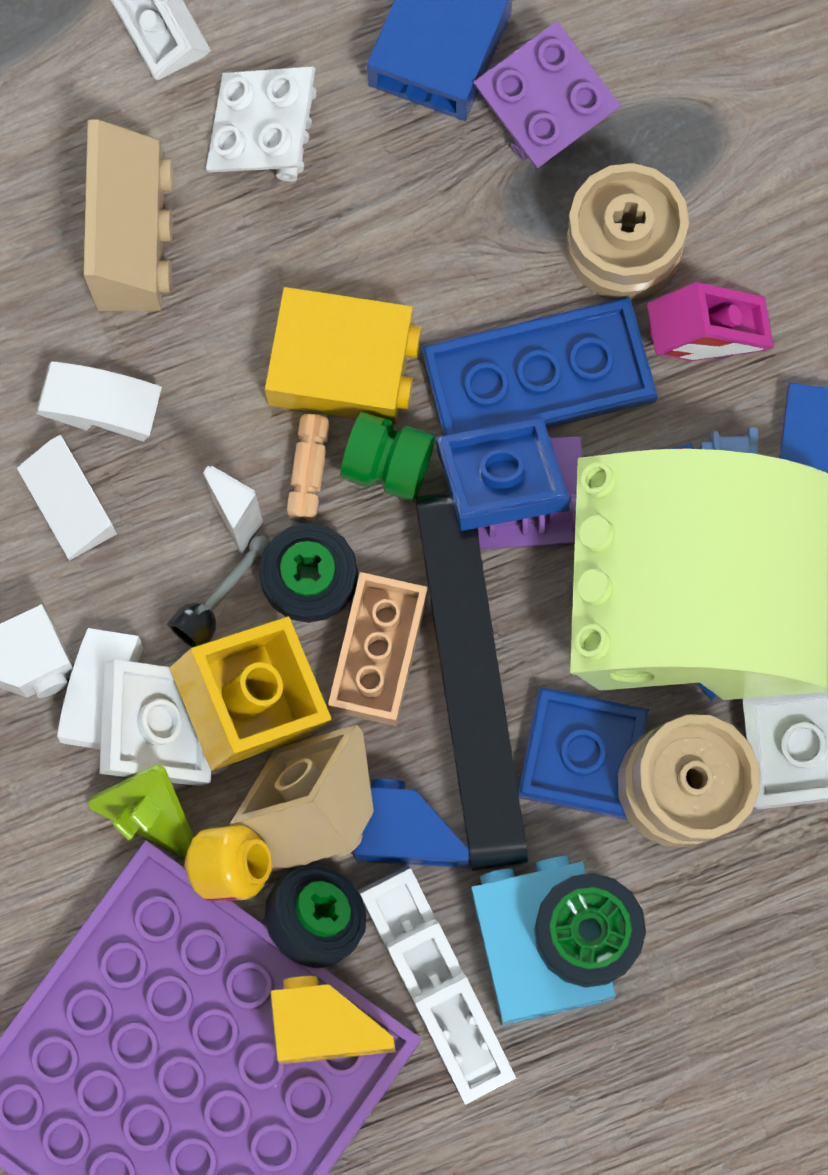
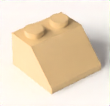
M356 724L276 748L232 819L230 826L242 825L249 827L267 844L272 857L271 872L292 866L295 868L302 867L312 861L331 856L343 857L351 853L361 843L363 838L362 832L370 820L374 809L364 735L359 726Z

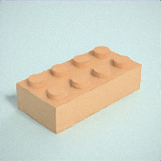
M360 572L328 702L330 712L397 727L428 597V587Z

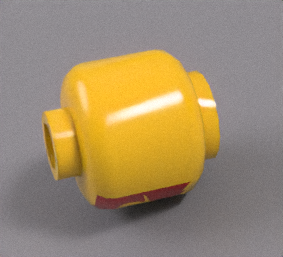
M242 825L212 827L200 831L192 839L185 859V871L193 890L202 899L213 902L238 901L256 896L269 878L272 869V857L267 844L254 830Z

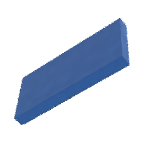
M630 296L421 346V354L443 436L542 417L547 429L657 402L658 398Z

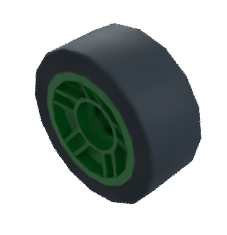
M590 873L571 876L551 889L540 904L534 933L537 951L551 972L564 982L582 987L608 985L627 973L641 954L646 927L643 910L632 891L614 878ZM592 918L598 921L597 926L601 935L594 941H587L580 936L578 928L580 924L588 922Z

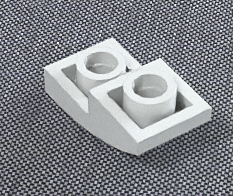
M51 361L47 369L36 414L86 431L92 425L144 442L150 436L162 386L106 370Z
M91 628L87 629L75 660L64 698L57 734L60 743L101 749L104 663L112 659L138 662L143 652L139 636Z

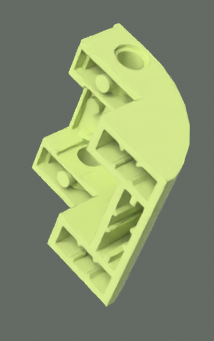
M660 449L578 458L570 673L577 675L599 691L701 683L723 700L828 692V473L785 459L725 450Z

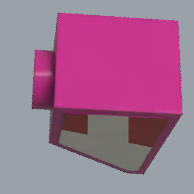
M694 282L647 303L651 325L650 336L654 343L655 355L696 361L761 352L774 348L766 300L763 296Z

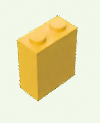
M284 287L265 385L268 406L357 419L360 412L364 411L389 419L392 425H396L399 408L408 410L411 400L413 377L405 376L407 358L418 357L422 326L413 325V306Z

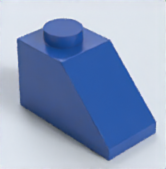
M372 780L371 794L374 812L362 832L363 838L361 843L354 851L356 862L468 868L469 849L416 790L405 789V782L401 780Z

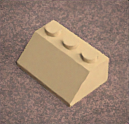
M88 120L84 278L97 311H162V293H170L172 287L170 260H163V242H172L173 236L171 209L164 210V192L173 191L172 159H164L160 142L157 139L101 120Z

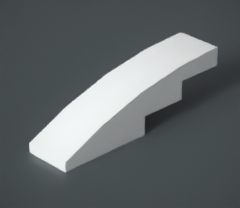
M407 865L359 889L358 892L465 1105L516 1079L489 1021L410 866Z

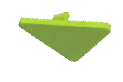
M155 764L92 796L89 800V808L114 821L112 825L128 841L137 833L186 859L188 848L194 836L167 771L161 765Z

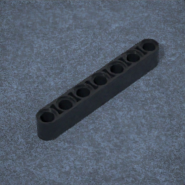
M449 492L416 497L420 535L471 869L475 871L528 863L525 832L477 528L460 530Z

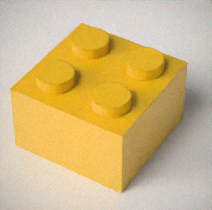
M289 616L190 648L169 667L211 771L306 738L332 720Z

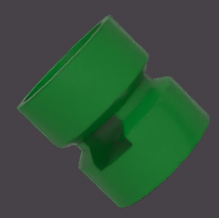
M362 411L356 419L346 446L341 465L340 479L368 488L377 481L382 483L384 493L414 502L419 494L430 463L435 443V434L407 425L397 432L394 431L391 420Z

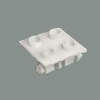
M314 67L223 73L205 171L211 173L276 169V177L278 179L289 182L296 181L298 173H302L305 166L302 162L303 144L308 143L310 136L306 129H309L312 124V119L309 115L312 100L316 98L317 90L313 87L316 69Z

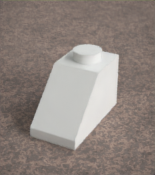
M42 604L0 624V689L27 698L34 694L38 698H44L61 691L68 685L66 679L71 676L73 664L49 613Z

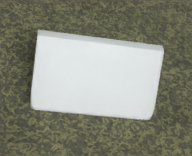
M111 0L154 79L160 80L202 59L211 52L183 0Z
M61 434L48 441L17 467L69 561L117 534Z
M207 466L203 474L213 503L237 548L243 554L263 523L255 490L217 468Z

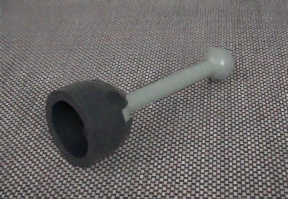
M263 535L252 538L249 544V552L205 604L197 602L185 604L167 622L171 631L192 648L208 643L216 631L214 609L258 557H262L270 540Z

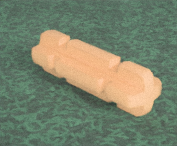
M304 414L300 418L298 435L301 442L296 443L290 484L294 492H289L287 504L288 516L296 520L312 521L317 517L319 500L315 494L320 492L326 455L323 444L328 441L330 427L328 418L321 415Z

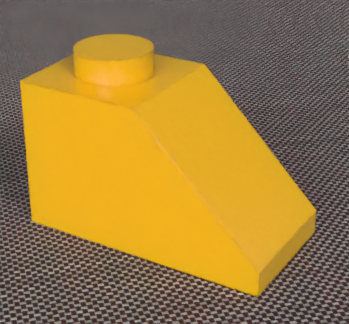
M318 976L284 979V989L271 991L277 1061L281 1065L396 1052L395 1040L391 1034L329 984L318 985Z

